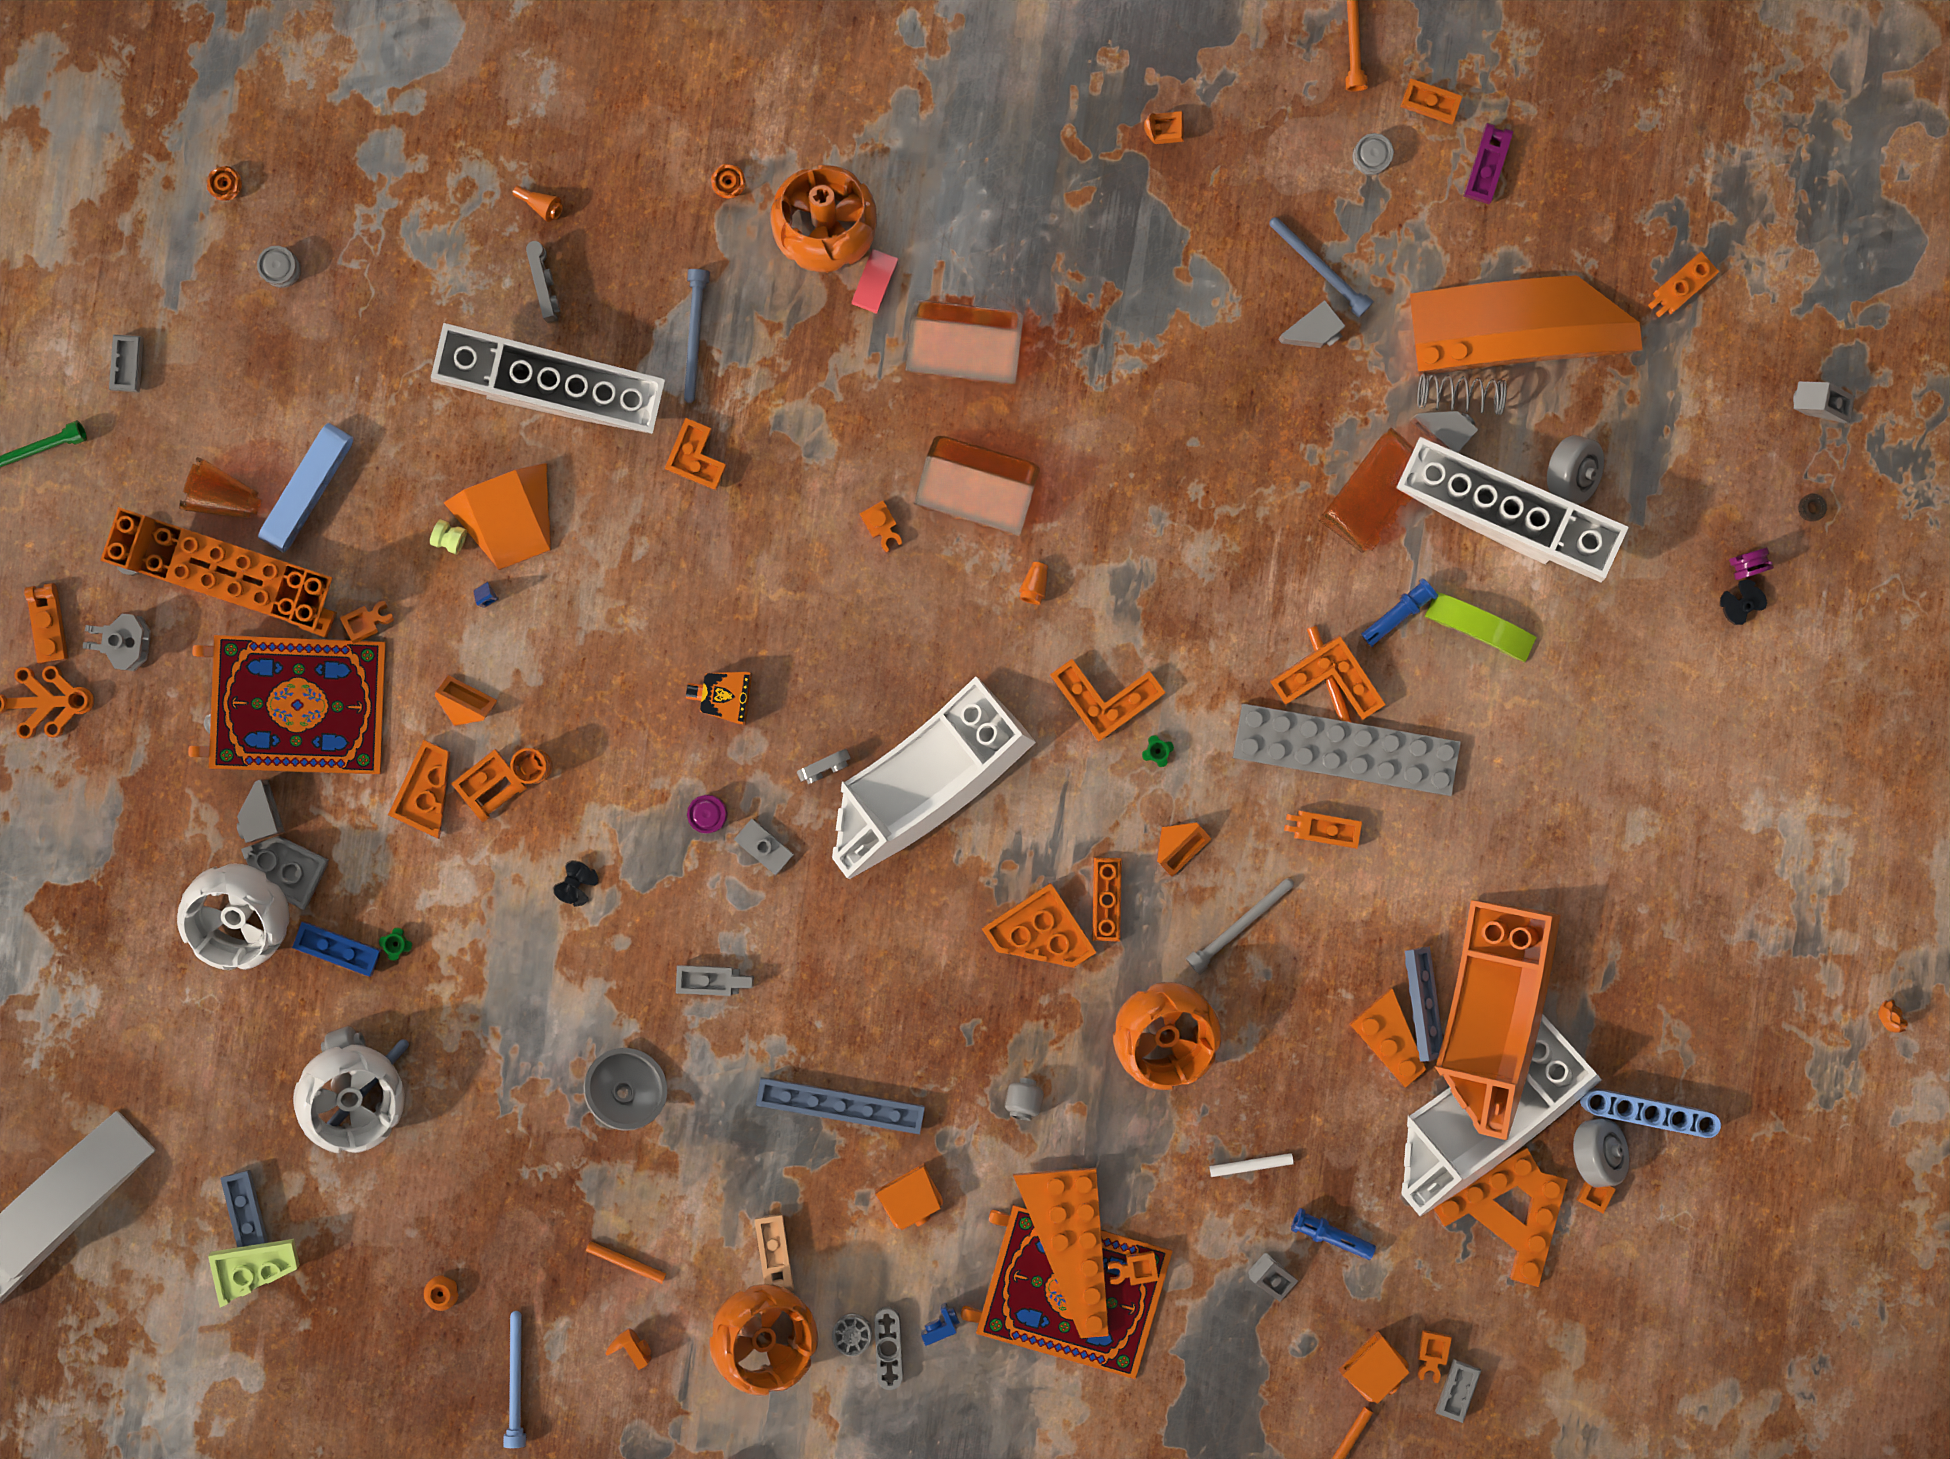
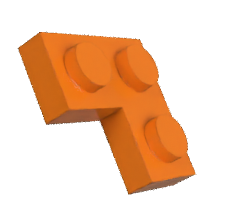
M685 418L664 469L717 491L727 465L702 455L712 429Z

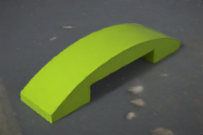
M1436 591L1439 597L1436 599L1432 598L1424 617L1448 628H1454L1499 649L1502 653L1526 662L1537 638L1536 636L1489 612Z

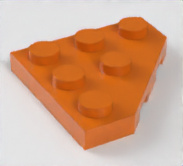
M1051 883L981 928L996 952L1072 968L1097 953Z

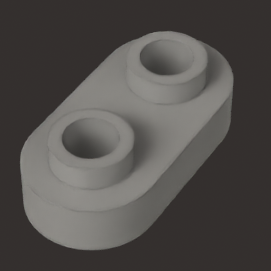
M843 749L798 770L797 775L801 782L806 780L808 784L822 779L821 773L830 768L834 773L847 767L846 761L851 759L847 749Z

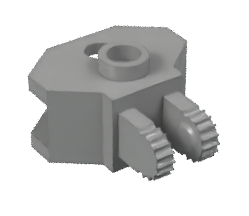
M122 613L110 626L86 625L85 631L91 634L102 633L103 635L101 644L89 641L83 642V649L98 650L100 653H106L115 669L136 671L148 659L151 630L142 616Z

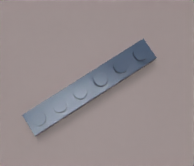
M765 1077L760 1078L756 1106L914 1134H920L925 1108L924 1105Z

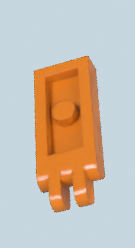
M1702 251L1699 252L1653 293L1655 299L1648 306L1653 309L1658 303L1663 305L1655 313L1658 317L1666 311L1672 314L1718 274L1719 270Z
M1298 811V816L1286 815V820L1297 821L1296 827L1288 825L1284 827V831L1295 832L1294 838L1358 849L1362 821Z

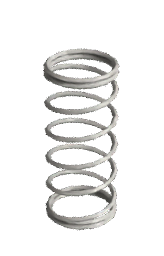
M1423 373L1420 377L1417 394L1419 409H1424L1426 406L1429 382L1434 377L1437 388V410L1439 409L1444 383L1449 378L1452 390L1451 411L1454 410L1457 389L1462 379L1465 381L1467 392L1466 412L1469 411L1471 393L1477 380L1480 382L1482 393L1481 414L1484 412V402L1488 388L1493 381L1496 386L1494 397L1495 414L1501 415L1504 411L1507 395L1505 380L1501 379L1497 383L1495 379H1491L1484 391L1481 379L1476 378L1469 391L1468 381L1464 376L1458 380L1455 390L1453 380L1449 375L1443 379L1440 389L1435 374L1429 377L1427 373Z

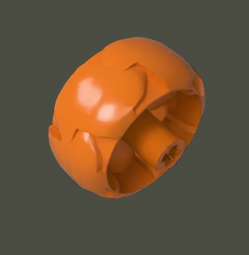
M819 165L817 169L812 170L803 169L788 177L777 190L770 212L772 232L779 249L788 259L795 260L801 268L815 272H832L848 262L850 265L856 263L869 250L877 227L876 204L869 188L865 183L861 184L857 177L849 170L831 165ZM835 200L841 201L835 206ZM797 210L811 213L812 224L816 228L808 237L802 235L798 228H792V215ZM837 220L844 222L856 221L848 231L838 236L832 235L829 238L828 229L832 228Z
M1161 982L1153 984L1144 992L1137 991L1123 1004L1116 1017V1031L1113 1032V1044L1122 1066L1136 1081L1152 1089L1173 1090L1176 1085H1189L1197 1081L1211 1068L1215 1062V1052L1221 1045V1028L1215 1011L1203 995L1184 984ZM1183 1012L1190 1013L1197 1020V1026L1193 1029L1194 1036L1191 1040L1179 1039V1031L1174 1024ZM1146 1027H1147L1148 1030L1150 1031V1033H1142V1032L1144 1031V1029H1145ZM1157 1045L1162 1048L1171 1047L1174 1055H1167V1058L1163 1059L1143 1058L1153 1051Z
M769 1284L753 1285L745 1292L734 1293L717 1311L713 1320V1335L709 1337L710 1353L719 1373L736 1389L748 1394L763 1396L769 1395L770 1391H784L801 1380L811 1366L810 1357L816 1352L818 1346L816 1322L812 1312L805 1303L788 1289ZM782 1311L790 1317L793 1324L792 1335L787 1340L788 1346L775 1343L776 1335L771 1329V1326L778 1319ZM757 1313H760L761 1319L756 1316ZM755 1349L758 1352H767L770 1365L765 1364L758 1370L750 1371L740 1366L738 1362L746 1358Z

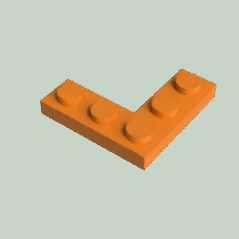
M1340 635L1270 680L1285 705L1333 675L1362 720L1386 705Z
M1070 659L1050 674V677L1098 742L1166 693L1152 673L1148 671L1104 703L1073 659Z

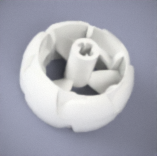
M237 863L228 864L220 868L215 866L198 875L182 895L177 914L178 930L183 942L189 943L195 955L206 964L228 971L237 967L243 970L251 969L268 960L284 940L289 924V906L281 888L277 884L270 882L264 872L254 867ZM208 894L212 896L228 894L229 903L223 911L204 906ZM254 910L263 923L264 931L246 923ZM222 924L231 929L241 928L245 940L233 938L218 928Z
M349 1045L343 1049L333 1047L318 1054L304 1068L299 1082L296 1083L293 1096L297 1120L305 1135L316 1145L334 1153H341V1150L359 1153L382 1143L389 1137L392 1128L398 1124L405 1103L402 1081L390 1060L378 1051L361 1045ZM376 1077L383 1089L382 1103H377L376 1111L373 1113L361 1106L362 1094L360 1089ZM330 1079H332V1091L322 1088ZM338 1105L341 1110L350 1111L351 1125L349 1126L348 1123H344L343 1126H331L325 1123L319 1117V1114L329 1111Z

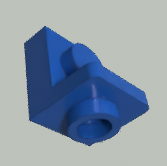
M947 1303L941 1305V1312L945 1321L941 1322L940 1319L934 1320L926 1324V1329L922 1330L921 1337L925 1346L956 1334V1325L960 1324L955 1309H949Z

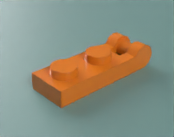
M55 583L44 584V587L36 588V586L25 587L24 594L29 607L37 663L43 664L67 660L65 634L58 590ZM46 598L48 606L41 607L40 599Z

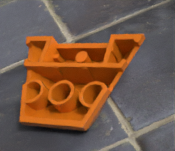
M547 463L505 473L466 488L444 502L499 570L551 550Z

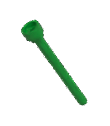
M78 420L68 423L65 426L66 428H63L62 432L0 455V467L66 442L77 445L87 441L85 429Z

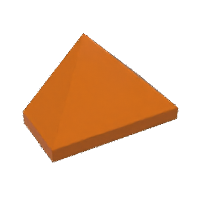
M449 675L435 692L436 699L454 726L484 721L497 703V700Z
M1197 822L1162 827L1157 862L1173 877L1211 838Z

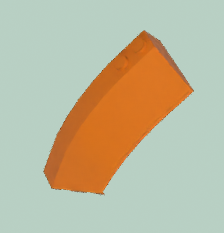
M1577 275L1509 280L1410 293L1419 376L1423 373L1430 375L1491 366L1571 358H1590L1643 350L1640 322Z
M1471 900L1457 983L1438 1060L1434 1067L1440 1076L1443 1075L1451 1088L1450 1091L1462 1109L1466 1110L1479 1134L1508 1140L1527 1079L1541 1023L1552 970L1560 914Z

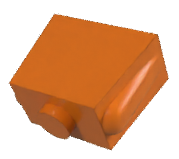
M925 1163L876 1189L875 1192L895 1228L901 1230L914 1223L916 1226L926 1223L931 1219L930 1214L941 1209L944 1202L927 1171Z
M1377 1331L1338 1370L1367 1401L1378 1404L1387 1394L1392 1395L1400 1388V1381L1409 1374L1407 1370L1409 1363Z

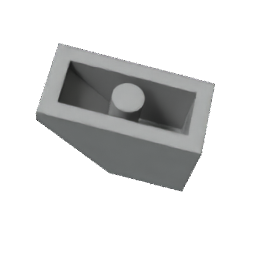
M1324 300L1281 334L1278 340L1282 344L1321 348L1327 343L1330 347L1343 337L1340 332L1344 329L1345 325Z
M1799 381L1793 396V409L1808 416L1850 423L1855 396L1830 382Z
M1458 411L1418 413L1410 421L1434 443L1457 453L1478 431L1474 426L1475 421L1468 414H1460Z
M269 780L255 781L237 816L239 821L237 823V831L241 839L245 840V843L256 842L285 832Z

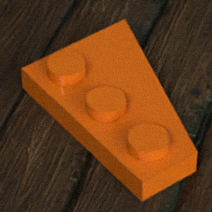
M423 740L388 813L389 816L437 839L440 838L450 751L427 740Z
M1392 988L1388 989L1349 1023L1403 1087L1406 1088L1426 1070L1423 1061H1420L1419 1051Z

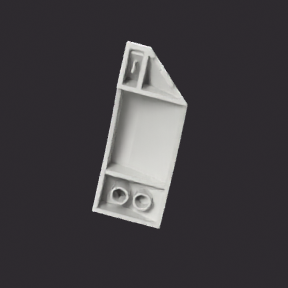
M975 677L938 713L902 743L846 782L842 781L841 792L843 793L842 807L838 809L836 824L838 837L837 845L833 847V860L846 878L851 879L901 851L973 800L1036 743L1035 740L978 677Z
M1542 1014L1527 1079L1508 1140L1479 1134L1473 1125L1474 1122L1466 1110L1462 1109L1449 1087L1410 1116L1408 1115V1138L1404 1158L1405 1174L1404 1183H1402L1403 1197L1419 1216H1423L1516 1152L1561 1116L1602 1079Z

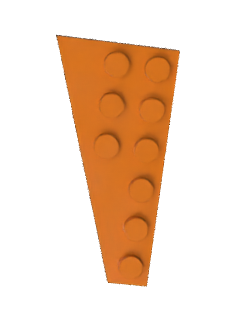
M1096 1167L1013 1174L1080 1337L1109 1336Z

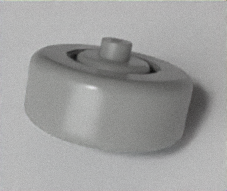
M1572 435L1562 440L1554 450L1548 466L1547 485L1550 493L1574 504H1581L1587 501L1596 491L1603 474L1604 453L1600 444L1593 439Z
M1607 1118L1588 1120L1581 1123L1575 1132L1573 1151L1576 1166L1582 1178L1589 1185L1597 1188L1615 1186L1623 1182L1629 1169V1150L1620 1127L1614 1121Z

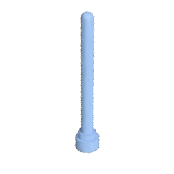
M513 1311L510 1315L509 1428L506 1429L503 1439V1447L521 1448L526 1446V1433H523V1428H521L522 1315L519 1311Z

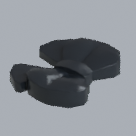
M1746 579L1738 582L1743 596L1739 600L1729 591H1724L1720 597V607H1723L1727 620L1734 625H1743L1746 622L1747 614L1752 610L1762 611L1766 609V596L1758 587H1754L1756 584L1754 581Z
M571 860L565 865L567 876L564 878V881L554 885L553 893L562 902L573 903L574 907L583 906L589 900L578 887L580 883L592 886L597 885L598 876L595 869L590 870L584 863Z

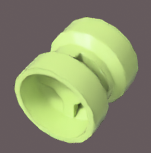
M439 519L432 531L430 545L438 548L443 546L447 548L448 552L457 555L465 542L467 529L459 526L451 527L449 522Z

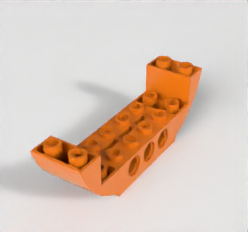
M120 507L117 509L100 561L173 583L313 631L316 630L333 579L332 577Z

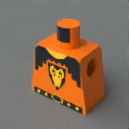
M705 673L704 684L688 683L686 699L701 701L700 712L745 725L752 673Z

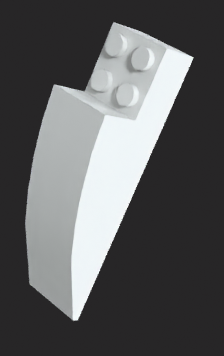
M443 323L431 374V382L487 395L486 399L651 434L653 433L665 379L446 323Z
M1422 437L1419 438L1397 485V489L1506 547L1545 565L1550 560L1598 582H1602L1606 578L1629 528Z
M118 1110L68 1151L0 1213V1303L156 1151Z

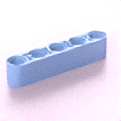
M327 423L321 429L263 524L258 535L259 539L282 553L289 549L352 446L354 439L352 436L331 423Z
M1595 1087L1580 1098L1581 1106L1586 1111L1606 1118L1704 1138L1716 1136L1721 1129L1720 1120L1716 1115L1693 1107ZM1594 1095H1600V1105L1596 1108H1591V1098ZM1626 1100L1628 1109L1625 1113L1619 1114L1617 1106L1621 1101ZM1649 1106H1654L1655 1115L1651 1119H1646L1645 1110ZM1681 1111L1682 1120L1679 1124L1674 1125L1672 1117L1676 1112ZM1704 1117H1708V1128L1701 1130L1699 1127L1700 1121Z

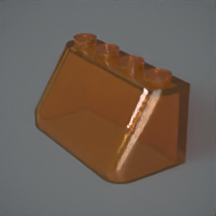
M931 300L914 302L910 318L905 371H911L913 374L920 376L936 374L945 379L961 377L971 382L986 380L994 381L998 385L1015 384L1023 315L1017 311Z
M1393 428L1387 429L1318 521L1361 553H1364L1367 549L1373 551L1382 539L1379 536L1384 527L1389 529L1398 518L1395 512L1400 505L1405 507L1413 498L1397 489V485L1414 451V447Z
M937 436L934 438L928 451L914 504L921 506V508L927 511L936 510L946 513L954 519H966L980 527L989 526L999 529L1007 535L1016 534L1020 536L1040 468L1027 460L954 438Z

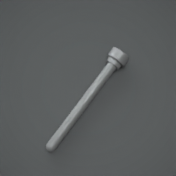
M1291 878L1283 880L1203 951L1198 950L1196 953L1193 951L1185 958L1187 962L1201 975L1208 969L1209 959L1294 886V881Z

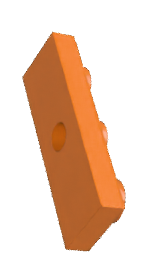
M1094 857L1092 941H1120L1122 858ZM1106 894L1112 897V902L1108 905L1102 902V897Z

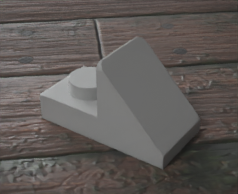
M1264 1253L1248 1272L1249 1278L1256 1285L1278 1301H1281L1298 1282L1293 1275L1267 1253Z

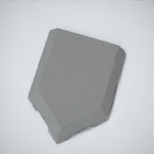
M276 836L241 849L248 866L264 872L270 882L277 884L281 888L287 902L303 910L308 906L329 859L281 836Z

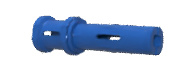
M1420 579V584L1408 594H1402L1401 601L1361 633V636L1366 639L1365 641L1371 647L1410 614H1418L1420 608L1429 600L1439 597L1425 579Z
M1302 1208L1297 1211L1292 1221V1232H1302L1311 1236L1315 1242L1326 1241L1367 1260H1371L1376 1249L1374 1244L1329 1225L1327 1219L1323 1217L1318 1219L1305 1213V1210Z

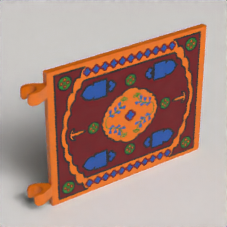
M214 635V646H193V656L213 657L210 746H189L188 754L190 757H208L209 769L380 774L385 642L359 641L353 644L352 641Z
M1013 1204L1010 1215L998 1210H991L989 1221L992 1224L1006 1226L1005 1234L982 1311L965 1305L962 1307L961 1318L965 1321L978 1323L976 1330L978 1335L1136 1379L1173 1251L1101 1230L1109 1336L1081 1338L1027 1208ZM1154 1252L1159 1281L1131 1285L1128 1277L1119 1284H1111L1110 1278L1117 1277L1120 1270L1117 1268L1109 1269L1107 1265L1109 1262L1118 1261L1122 1264H1127L1126 1255Z

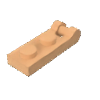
M783 1213L756 1217L754 1220L764 1284L777 1285L789 1291H794V1280ZM782 1272L783 1279L774 1280L772 1273Z

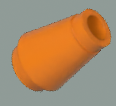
M1032 562V566L1019 589L1022 601L1040 605L1042 599H1045L1048 566L1046 564Z

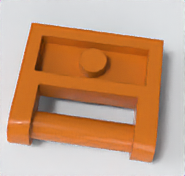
M494 749L451 783L483 823L490 818V813L517 792L522 793L527 789L524 783L519 782L512 775L509 764L497 749ZM506 777L511 784L481 806L477 800Z

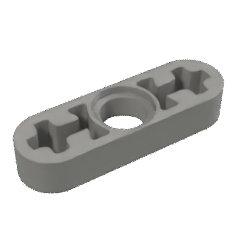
M885 1306L877 1311L874 1320L877 1379L882 1388L894 1390L900 1386L903 1378L900 1316L896 1309ZM886 1313L889 1314L890 1318L895 1319L890 1324V1333L896 1332V1336L892 1334L879 1336V1333L885 1334V1324L880 1322L879 1319H883ZM883 1342H894L897 1347L896 1352L889 1356L883 1354L880 1348ZM881 1361L892 1362L893 1374H898V1377H894L892 1383H889L887 1378L882 1377V1375L887 1373V1363L881 1364Z

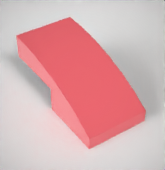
M872 249L852 300L853 305L878 313L886 295L889 282L898 264V258Z

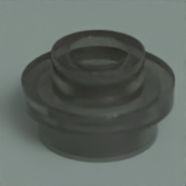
M1808 494L1800 500L1798 511L1803 519L1810 522L1818 521L1826 514L1827 504L1820 495ZM1809 503L1815 505L1814 513L1808 510Z

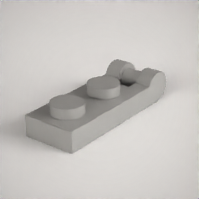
M529 242L526 252L543 319L547 323L558 321L556 312H560V305L557 296H552L550 286L554 285L550 269H545L544 265L547 252L539 242Z

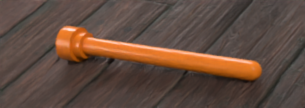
M1347 0L1350 71L1345 78L1347 91L1357 92L1368 88V78L1364 74V70H1361L1358 0Z

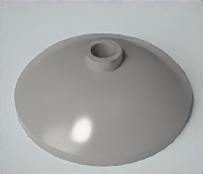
M617 1048L605 1052L592 1063L584 1080V1097L589 1110L601 1123L617 1130H636L650 1124L662 1111L667 1098V1082L661 1067L649 1055L632 1048ZM617 1091H624L626 1098H620Z

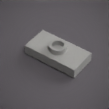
M113 334L109 390L140 393L143 337Z
M752 818L734 838L740 846L774 875H777L794 855V853Z
M1453 1359L1435 1412L1463 1423L1481 1369Z

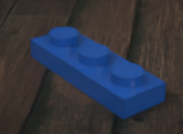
M305 921L301 922L292 946L293 949L369 977L373 976L382 952L381 949Z

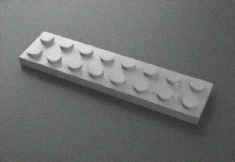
M1241 704L1232 758L1452 796L1461 742Z

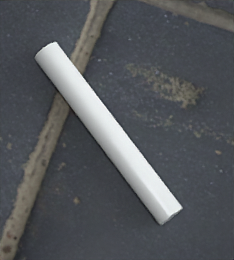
M1292 1153L1209 1166L1211 1177L1292 1165L1293 1157Z

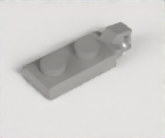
M677 965V994L731 996L732 994H739V988L754 987V976L740 975V969H733V967Z

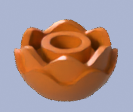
M723 164L711 176L713 190L722 198H735L745 188L746 180L744 173L737 166ZM731 180V183L727 184L726 181Z
M222 166L209 173L207 189L216 199L229 201L240 193L242 180L239 173L233 168Z
M1885 1000L1878 1010V1015L1883 1025L1890 1032L1901 1033L1906 1031L1905 1028H1907L1908 1022L1903 1019L1901 1008L1895 1006L1894 1000Z
M442 1275L433 1277L424 1288L425 1302L430 1308L437 1311L448 1310L457 1302L459 1297L456 1282ZM441 1291L443 1296H439L438 1292Z

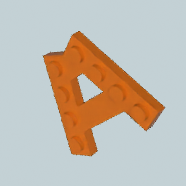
M1523 1147L1475 1182L1433 1209L1444 1227L1468 1213L1517 1251L1509 1278L1539 1287L1568 1179L1540 1171L1528 1148ZM1516 1186L1527 1193L1531 1200L1524 1224L1493 1199Z

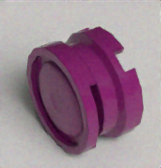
M1766 547L1729 559L1731 566H1734L1736 570L1734 573L1735 580L1773 569V563L1767 557L1769 555L1768 548ZM1758 567V569L1748 571L1750 568Z
M698 796L688 807V822L693 829L700 833L716 832L727 821L728 812L726 805L716 796Z

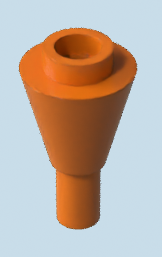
M518 185L513 190V196L527 202L545 221L551 222L560 216L563 209L560 197L530 192Z

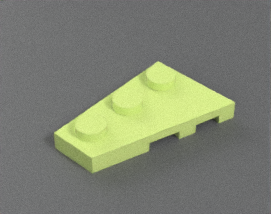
M294 1239L212 1251L208 1256L220 1308L229 1304L231 1300L239 1296L243 1297L251 1293L253 1289L296 1270L300 1265Z

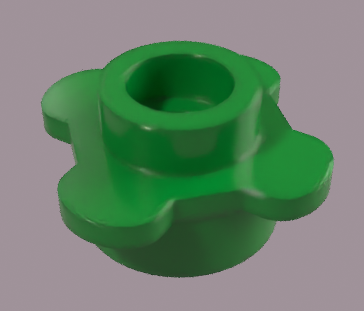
M1156 735L1150 736L1148 738V747L1142 752V758L1145 761L1151 760L1156 762L1159 767H1164L1168 763L1169 753L1174 750V745L1170 741L1164 742L1159 740V737ZM1157 748L1160 749L1159 754H1156L1155 752Z
M399 927L394 928L391 934L383 936L379 940L380 947H383L384 951L388 954V958L393 961L398 960L399 955L403 952H409L412 949V942L405 938L403 929ZM395 941L398 942L397 947L393 945Z

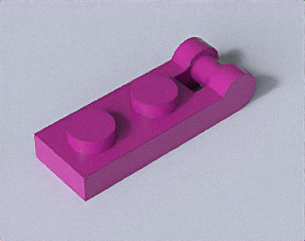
M1486 123L1483 129L1481 141L1463 197L1490 204L1513 135L1512 130L1506 128L1504 131L1494 128L1495 125ZM1490 140L1500 141L1499 147L1491 145Z

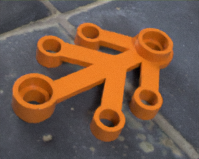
M56 666L45 667L42 677L45 681L54 683L65 696H54L34 677L33 670L28 667L18 668L14 676L17 682L25 684L38 697L6 698L5 695L0 693V701L2 703L0 715L5 713L7 709L37 708L25 722L20 723L16 728L17 735L23 739L33 738L36 734V727L55 707L65 708L54 721H50L44 726V733L51 738L60 737L64 732V726L75 714H85L94 705V697L91 691L84 687L74 688L62 677L61 670ZM52 669L56 672L54 679H50L48 676L49 671ZM24 670L28 673L26 680L21 678V673ZM79 696L84 698V704L81 706L77 704ZM53 724L58 728L57 733L54 735L50 732ZM26 725L30 728V733L27 736L23 734V728Z

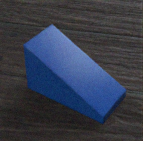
M488 582L473 590L477 606L485 608L498 600Z

